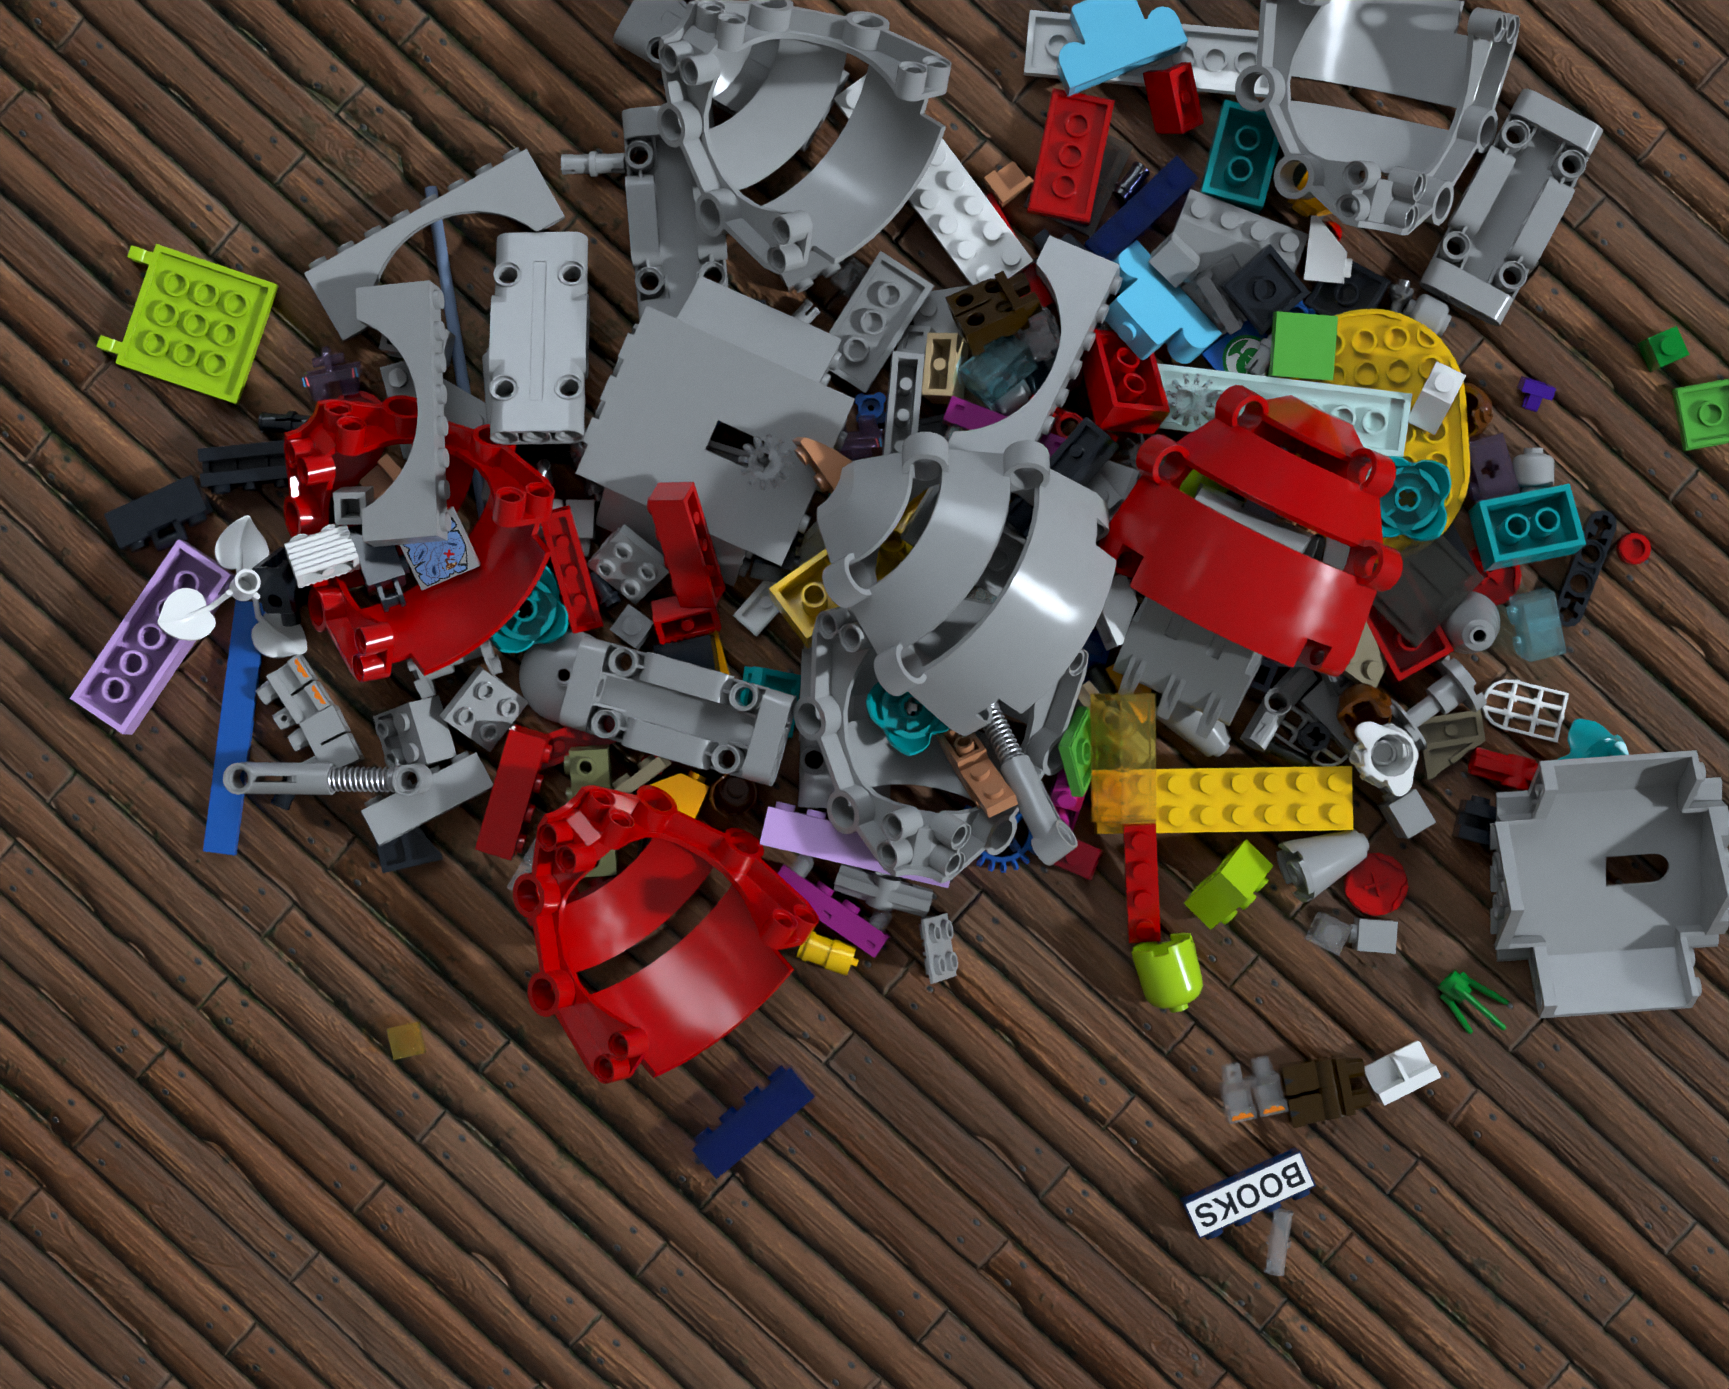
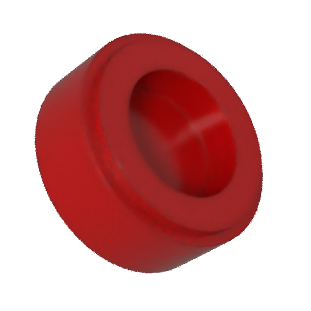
M1630 533L1619 540L1616 551L1623 563L1637 565L1647 560L1651 552V545L1644 535Z

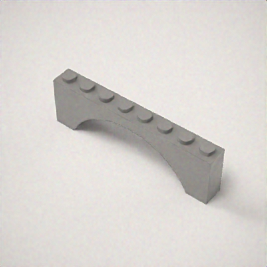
M519 147L507 152L502 156L504 161L494 167L491 163L482 166L474 172L476 177L468 182H465L462 178L447 187L449 192L438 198L436 194L425 198L419 202L421 208L412 213L408 209L391 218L393 224L384 229L378 225L365 232L364 236L366 239L354 244L353 241H349L336 249L338 253L336 256L328 260L323 256L308 265L310 270L304 274L343 341H348L370 328L356 319V288L378 286L381 275L395 252L409 238L426 226L452 216L480 213L503 216L515 220L535 232H542L565 219L562 210L527 148L520 151Z
M1049 235L1037 259L1036 272L1052 295L1060 318V344L1053 367L1037 393L1019 410L1007 418L983 428L954 431L948 442L949 449L1003 454L1005 449L1012 443L1023 440L1040 442L1043 434L1046 436L1050 434L1055 422V418L1052 415L1057 406L1062 407L1069 393L1066 386L1070 378H1077L1083 362L1079 359L1083 351H1089L1094 343L1096 333H1093L1097 322L1103 323L1107 316L1109 305L1106 303L1110 295L1116 296L1123 281V278L1120 277V264ZM1010 492V500H1012L1015 493Z
M429 280L356 288V319L366 326L381 332L402 355L414 382L418 406L416 434L407 462L385 493L362 509V539L364 543L373 547L448 541V531L451 530V517L449 512H447L450 485L446 480L449 453L445 448L448 421L444 416L447 390L443 384L446 358L442 353V341L445 340L446 333L445 326L441 321V309L444 308L445 301L442 290Z

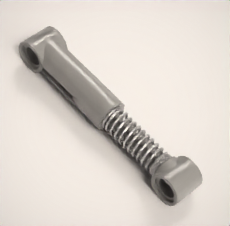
M997 700L992 704V722L983 727V730L992 745V749L995 750L999 763L1002 765L1000 772L1004 780L1016 795L1017 806L1033 836L1031 840L1032 848L1039 859L1050 866L1078 846L1077 839L1069 826L1061 820L1030 757L1021 752L1022 749L1016 743L1017 739L1014 738L1012 730L1009 729L1010 725L1004 719L1005 716L1002 715L1000 703Z
M248 761L228 766L223 774V783L229 792L236 795H333L336 791L345 792L347 790L348 792H356L358 790L359 792L391 791L401 796L410 797L429 791L433 783V776L430 769L420 763L397 765L389 769L384 767L382 770L381 767L378 769L376 767L372 769L370 767H367V769L362 767L360 769L358 766L356 768L352 766L350 769L347 766L345 768L341 766L338 769L334 763ZM243 770L248 775L246 786L240 780V774ZM410 772L415 773L418 781L415 788L411 787L408 783ZM265 776H287V781H266Z

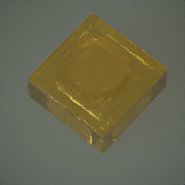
M420 1021L387 1028L393 1060L426 1053Z

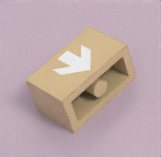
M927 333L921 395L933 404H949L952 396L964 399L969 348L964 338L958 333Z

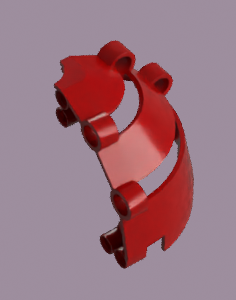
M1243 385L1231 386L1217 400L1214 419L1177 442L1165 435L1158 434L1151 436L1141 445L1136 456L1137 470L1141 473V477L1110 521V531L1108 535L1100 540L1098 547L1116 560L1115 572L1133 578L1129 585L1131 588L1176 614L1240 646L1293 668L1296 661H1299L1311 670L1337 677L1344 672L1356 652L1377 591L1384 592L1391 589L1398 582L1403 570L1401 554L1395 548L1384 545L1382 536L1380 498L1386 495L1394 484L1396 478L1395 463L1390 457L1363 447L1352 424L1300 398L1288 395L1266 400ZM1246 405L1243 413L1238 417L1240 410ZM1296 452L1303 455L1302 458L1296 456ZM1168 454L1166 461L1158 469L1161 460L1165 455ZM1372 467L1371 473L1366 480L1367 473L1369 469ZM1194 469L1225 488L1286 519L1350 546L1344 569L1341 570L1312 558L1227 517L1179 490L1182 482ZM1378 559L1377 567L1372 574L1374 563Z
M396 395L385 399L383 404L338 399L317 401L314 413L306 423L295 430L285 433L284 453L289 496H286L284 500V519L291 537L298 534L310 536L321 532L322 528L330 525L328 511L330 497H333V492L341 487H353L360 483V480L376 466L385 447L396 444H412L413 446L417 428V398ZM448 421V434L445 436V448L449 453L446 480L450 485V498L447 499V509L454 506L456 513L458 512L469 490L475 469L487 481L491 491L479 521L468 536L481 563L479 567L424 590H421L418 584L403 593L406 606L401 607L399 604L390 607L389 611L385 613L381 603L361 609L350 595L349 588L365 585L360 569L323 580L322 582L310 584L308 609L313 626L318 632H329L350 673L358 682L390 677L392 663L409 658L412 659L423 676L434 673L456 662L482 645L501 629L518 611L540 579L549 560L551 550L537 533L540 523L551 519L555 490L545 476L515 453L516 445L497 444L491 441L490 424L472 429ZM350 524L347 526L350 528L360 524ZM395 545L398 556L403 555L404 553L400 545Z
M595 785L581 787L577 794L564 806L544 814L537 826L532 872L520 875L513 886L515 907L525 918L532 919L540 972L531 977L528 984L527 995L532 1009L542 1017L556 1015L587 1070L603 1084L630 1078L640 1063L655 1078L694 1058L729 1034L755 1012L794 971V968L778 950L805 944L819 922V916L809 902L761 859L764 855V848L755 836L739 828H730L723 833L678 811L675 800L664 790L652 785L640 786L635 795ZM646 837L652 838L639 856L615 878L591 894L566 904L568 895L578 882L611 849L618 850L630 842ZM713 867L724 874L732 885L711 912L679 943L650 965L623 981L593 994H589L580 983L576 972L594 967L615 957L652 933L693 895Z

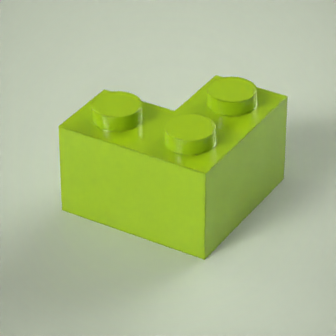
M1245 839L1224 858L1211 875L1195 887L1184 904L1210 930L1220 922L1226 925L1238 913L1237 908L1240 907L1242 910H1245L1256 899L1257 896L1254 892L1257 893L1267 884L1269 879L1266 875L1274 865Z

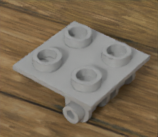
M948 914L926 916V918L921 917L919 929L921 940L924 939L921 945L925 946V952H923V956H926L924 958L926 975H929L930 984L957 976L958 958L952 948L953 925L948 920Z

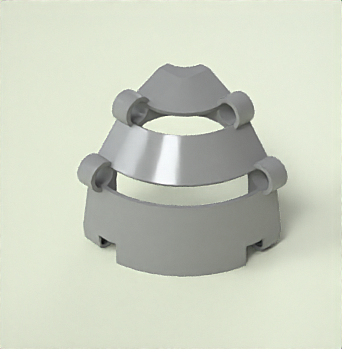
M791 0L690 1L686 14L680 24L669 34L660 37L658 54L667 103L662 104L658 110L657 127L660 136L668 146L674 148L681 147L701 193L696 203V216L705 234L717 237L729 233L764 268L776 274L804 268L807 265L809 252L811 251L816 252L832 264H836L858 251L873 239L901 210L925 175L946 128L945 125L925 114L929 98L940 96L947 92L951 62L939 53L889 31V21L883 16L871 12L857 11L841 16L795 7ZM780 39L772 68L755 96L732 118L709 129V110L712 98L720 94L736 78L748 58L752 45L766 40ZM847 53L869 64L861 94L845 128L817 166L789 191L767 204L760 206L744 196L739 190L761 181L776 171L799 150L815 130L838 87Z
M1261 0L1257 64L1247 67L1240 73L1235 84V95L1243 108L1249 111H1263L1267 114L1285 155L1278 162L1274 170L1273 179L1278 192L1287 199L1309 200L1316 197L1343 224L1357 228L1409 235L1422 222L1435 225L1442 224L1452 206L1453 186L1474 152L1485 153L1495 138L1498 126V116L1495 107L1515 50L1520 27L1519 16L1477 7L1469 17L1467 36L1457 33L1464 6V1ZM1264 74L1269 83V92L1265 100L1259 103L1255 97L1254 86L1257 79ZM1291 76L1338 83L1457 108L1450 129L1445 130L1356 110L1291 100L1290 80ZM1299 163H1303L1308 171L1307 184L1301 191L1295 187L1293 182V172ZM1360 171H1365L1363 182L1359 179ZM1381 175L1389 176L1388 180L1381 179Z
M918 432L905 439L902 445V452L855 460L843 467L835 490L824 503L817 507V522L831 563L823 570V585L833 602L840 607L851 608L878 654L874 660V670L879 683L893 696H900L909 692L949 729L962 736H968L992 722V704L1000 699L1022 714L1058 681L1074 661L1095 627L1105 605L1115 572L1116 560L1096 545V542L1108 535L1110 531L1108 504L1096 492L1050 469L1048 449L1036 441L1023 440L1012 443L1005 449L1003 454L951 450L949 449L948 442L941 435L932 432ZM940 484L935 508L921 537L902 562L877 582L876 564L881 544L895 529L909 502L927 488ZM1010 492L1018 494L1034 508L1027 540L1013 573L982 619L956 645L939 658L933 660L920 651L914 643L940 625L972 590L989 563L999 542L1008 513Z
M965 597L959 606L940 625L915 642V646L933 660L939 658L970 632L993 603ZM836 607L821 611L816 618L812 633L811 694L800 698L795 704L794 721L802 736L811 741L817 740L835 788V791L830 794L827 800L828 818L834 828L843 834L857 832L881 867L894 877L917 875L944 883L956 877L983 851L990 855H997L1003 852L1015 836L1017 829L1015 815L1019 811L1017 805L988 818L982 808L978 809L977 806L959 811L935 813L918 810L914 806L895 802L878 794L872 788L890 784L918 785L945 790L971 799L949 763L935 735L931 737L930 744L924 751L916 755L907 756L891 746L883 729L875 724L871 718L848 722L847 711L850 696L868 694L873 685L879 682L874 670V660L878 654L850 607ZM1083 648L1058 681L1022 714L999 700L1000 710H1002L1003 714L1027 724L1025 737L1020 748L1024 755L1030 757L1040 779H1042L1044 774L1054 775L1064 767L1058 746L1068 728L1086 675L1088 652ZM975 731L974 733L986 748L990 761L1001 774L1000 768L1002 765L999 763V759H997L995 750L992 749L987 736L983 732Z

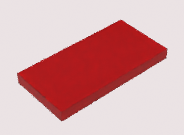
M1053 88L1027 213L1089 225L1115 100L1081 93L1067 96L1065 90Z

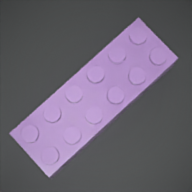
M178 539L70 699L120 733L133 735L196 642V640L186 641L171 637L158 626L157 620L164 602L176 590L190 588L199 591L205 597L207 606L229 589L230 583L236 575L222 568L216 561L188 542ZM220 605L209 612L214 615Z
M776 801L775 807L768 806L760 845L891 875L881 867L857 832L843 834L837 831L830 820L826 819V812L808 808L807 814L795 812L796 805ZM917 875L898 876L948 888L950 880L939 883L933 879Z

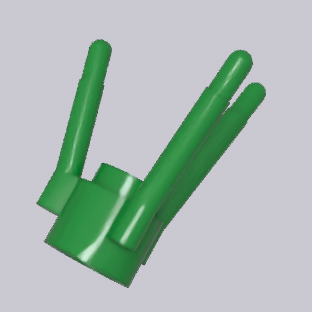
M1453 970L1440 983L1438 989L1442 994L1439 997L1449 1006L1468 1034H1471L1473 1030L1454 1000L1458 1003H1461L1464 999L1467 1000L1500 1030L1506 1029L1505 1024L1470 994L1472 989L1469 986L1503 1005L1509 1004L1507 999L1471 979L1463 971L1459 974L1456 970Z

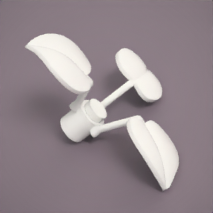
M248 515L230 524L222 532L215 545V557L218 564L226 570L236 569V576L231 581L229 589L207 606L205 597L199 591L190 588L176 590L164 602L157 620L158 626L171 637L195 641L209 635L215 627V618L209 611L215 609L231 596L239 601L252 599L255 618L259 623L253 627L251 638L254 646L261 654L270 658H285L295 656L296 654L302 655L307 651L306 636L300 624L285 627L282 625L281 614H267L265 612L264 616L261 615L259 605L260 594L257 593L261 580L252 568L269 555V548L265 538Z

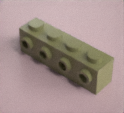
M610 744L571 747L569 755L564 756L565 775H571V787L566 788L567 803L583 786L595 785L613 790ZM611 849L596 862L595 867L584 877L617 875L619 871L618 850Z

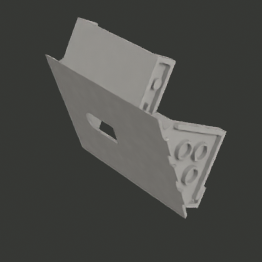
M700 276L677 318L646 306L639 324L635 323L632 333H628L625 338L613 374L609 376L601 395V402L595 417H592L582 440L585 442L582 448L585 452L575 474L605 487L595 524L611 532L625 524L659 553L664 555L661 543L656 539V527L653 517L647 510L648 497L660 482H694L725 583L734 587L739 575L742 577L746 576L752 563L751 558L753 554L782 566L798 532L804 534L812 516L807 515V511L816 491L823 492L813 479V476L816 475L809 464L805 466L796 456L794 450L797 447L792 440L796 437H806L834 450L841 451L848 436V433L843 430L855 399L827 386L831 375L827 374L829 369L835 371L842 357V353L838 352L842 339L703 276ZM721 421L767 443L772 453L769 465L763 470L754 471L706 450L717 422Z
M1697 750L1539 761L1529 790L1496 792V822L1490 824V849H1496L1492 856V866H1490V891L1496 892L1492 899L1493 908H1490V933L1496 934L1497 937L1494 944L1495 950H1497V962L1528 960L1539 1019L1692 1008L1698 997L1701 996V981L1699 977H1695L1693 969L1695 965L1693 948L1717 947L1719 944V934H1725L1729 927V850L1727 848L1729 845L1728 806L1722 801L1721 777L1706 778L1705 765L1703 762H1699ZM1660 854L1667 860V872L1658 881L1606 885V857Z

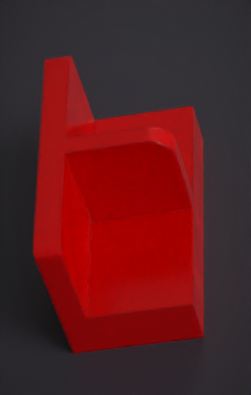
M1181 62L1166 70H1148L1143 73L1156 133L1183 134L1204 124L1191 62Z

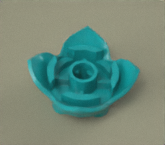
M1389 456L1395 463L1396 478L1389 492L1380 498L1382 536L1392 538L1398 535H1405L1416 541H1429L1439 538L1447 523L1444 501L1449 495L1452 485L1448 467L1434 460H1421L1412 463L1402 457ZM1404 490L1406 493L1413 491L1416 498L1413 500L1416 503L1413 507L1410 508L1407 504L1404 506L1399 504L1398 500L1401 499L1399 496L1401 491Z
M547 565L532 592L523 603L524 605H526L527 601L532 603L530 607L533 610L532 615H526L525 618H521L522 612L518 609L507 623L490 637L500 652L520 653L534 644L553 643L567 632L568 612L560 601V588L557 578Z
M877 682L867 695L866 708L870 718L883 729L891 746L904 755L912 756L924 751L929 746L933 735L949 730L943 722L909 692L900 696H893ZM910 697L912 698V703L917 704V710L911 711V716L904 709V703L908 702Z
M1575 719L1568 732L1567 742L1571 749L1570 753L1557 760L1629 755L1621 736L1617 734L1612 735L1595 721Z

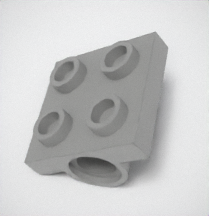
M625 524L621 528L617 527L609 535L600 549L587 563L591 570L635 605L669 573V569L664 564V556Z
M478 665L439 716L490 752L529 702L497 676L492 675L489 671Z

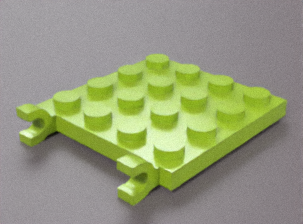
M156 244L153 252L131 245L127 257L132 259L133 262L148 266L123 342L100 335L96 347L118 355L115 364L239 405L279 286L275 283Z

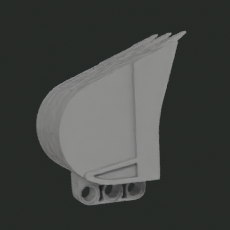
M1200 483L1194 497L1196 500L1277 542L1313 558L1320 537L1280 519V515L1250 500H1247L1245 503L1209 485ZM1145 597L1132 619L1113 671L1124 675L1118 692L1119 698L1129 701L1138 683L1163 694L1157 716L1165 720L1169 719L1178 702L1201 712L1202 715L1196 734L1207 739L1217 721L1230 726L1265 656L1221 637Z

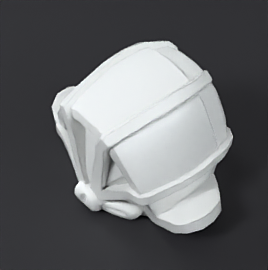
M1370 721L1359 724L1355 729V735L1359 741L1354 745L1349 757L1351 764H1354L1360 773L1359 777L1377 788L1387 786L1394 796L1405 795L1412 787L1414 768L1417 765L1419 756L1414 740L1403 729L1392 723L1379 725Z

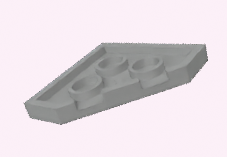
M405 361L380 367L388 398L396 395L417 398L414 382ZM443 378V384L447 390V403L444 404V416L447 418V421L472 429L487 424L485 402ZM400 444L403 459L407 460L412 444Z

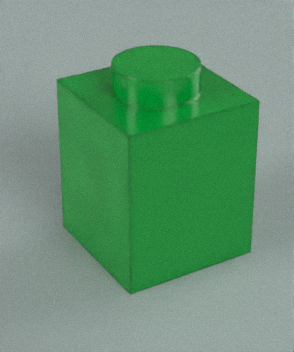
M1677 326L1637 344L1650 373L1690 355Z

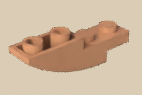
M796 437L792 441L797 447L794 450L796 456L805 466L809 464L816 474L813 476V479L817 486L823 492L828 491L832 494L840 480L842 468L852 461L838 451L806 437Z
M949 729L946 732L935 734L943 752L977 808H982L988 818L1018 805L1015 793L990 761L986 748L974 732L968 736H962Z

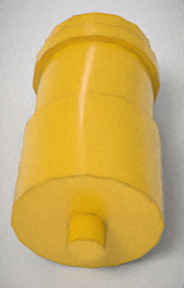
M814 931L805 944L800 945L796 956L804 962L809 961L825 967L824 969L847 976L851 965L857 967L859 959L853 958L857 946L837 939L832 940L818 935Z

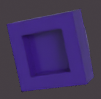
M1521 376L1517 386L1519 390L1525 392L1522 407L1534 412L1538 411L1542 398L1552 401L1556 388L1552 385Z

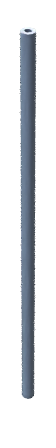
M437 186L425 187L426 198L433 194H436L439 198ZM439 220L431 224L440 286L445 301L444 310L447 329L456 336L452 352L457 387L471 394L443 220ZM475 469L472 481L478 518L480 519L486 503L481 498L484 478Z

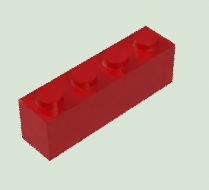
M660 482L648 497L647 510L653 517L656 527V539L662 546L664 564L669 569L672 579L673 593L677 595L680 607H716L726 587L695 483Z
M516 724L509 729L475 850L512 861L517 853L522 854L527 841V835L523 834L525 824H531L536 810V806L532 805L534 793L540 794L545 779L544 775H540L543 763H549L554 746L549 745L551 735Z

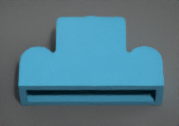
M1085 0L1072 7L1069 18L1079 43L1071 42L1062 47L1059 52L1056 68L1067 96H1071L1185 50L1188 39L1177 14L1169 7H1157L1151 11L1147 19H1144L1137 0Z
M1136 240L1113 261L1120 264V277L1123 278V281L1118 291L1120 295L1109 305L1105 321L1141 360L1147 359L1166 343L1168 345V352L1175 361L1181 364H1188L1209 347L1222 333L1179 285L1175 288L1148 262L1150 258L1149 252Z

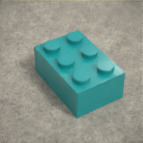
M1229 100L1223 102L1203 174L1200 193L1258 215L1264 207L1279 148L1278 139L1266 112L1249 111L1243 108L1240 103Z
M1570 484L1479 501L1468 511L1484 572L1575 554L1586 545Z

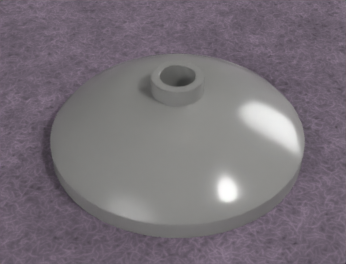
M567 629V632L555 642L534 644L527 649L523 656L519 671V681L523 696L536 713L550 721L560 723V712L569 679L567 681L560 680V671L567 669L571 675L582 638L584 636L595 638L586 632L573 634L572 629Z

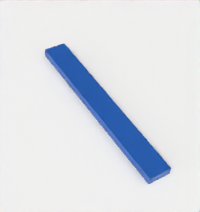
M235 600L203 846L204 852L237 855L245 794L236 795L229 792L224 786L223 774L231 764L248 762L250 757L258 695L256 690L259 687L263 656L256 649L251 638L253 627L259 623L255 618L254 606L251 601ZM259 602L261 615L264 616L265 611H263L262 604ZM243 770L240 774V780L246 786L247 773Z

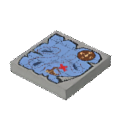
M454 506L447 509L451 517V530L448 531V541L400 545L421 590L479 567L481 564Z

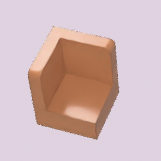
M1014 161L997 173L993 170L983 180V185L989 193L993 194L1001 209L1031 188L1033 184V179L1030 176L1026 178Z
M386 453L377 461V465L360 480V485L374 486V500H377L393 484L402 469Z

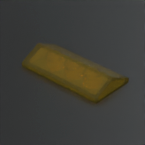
M1091 693L1092 822L1112 824L1156 823V693Z

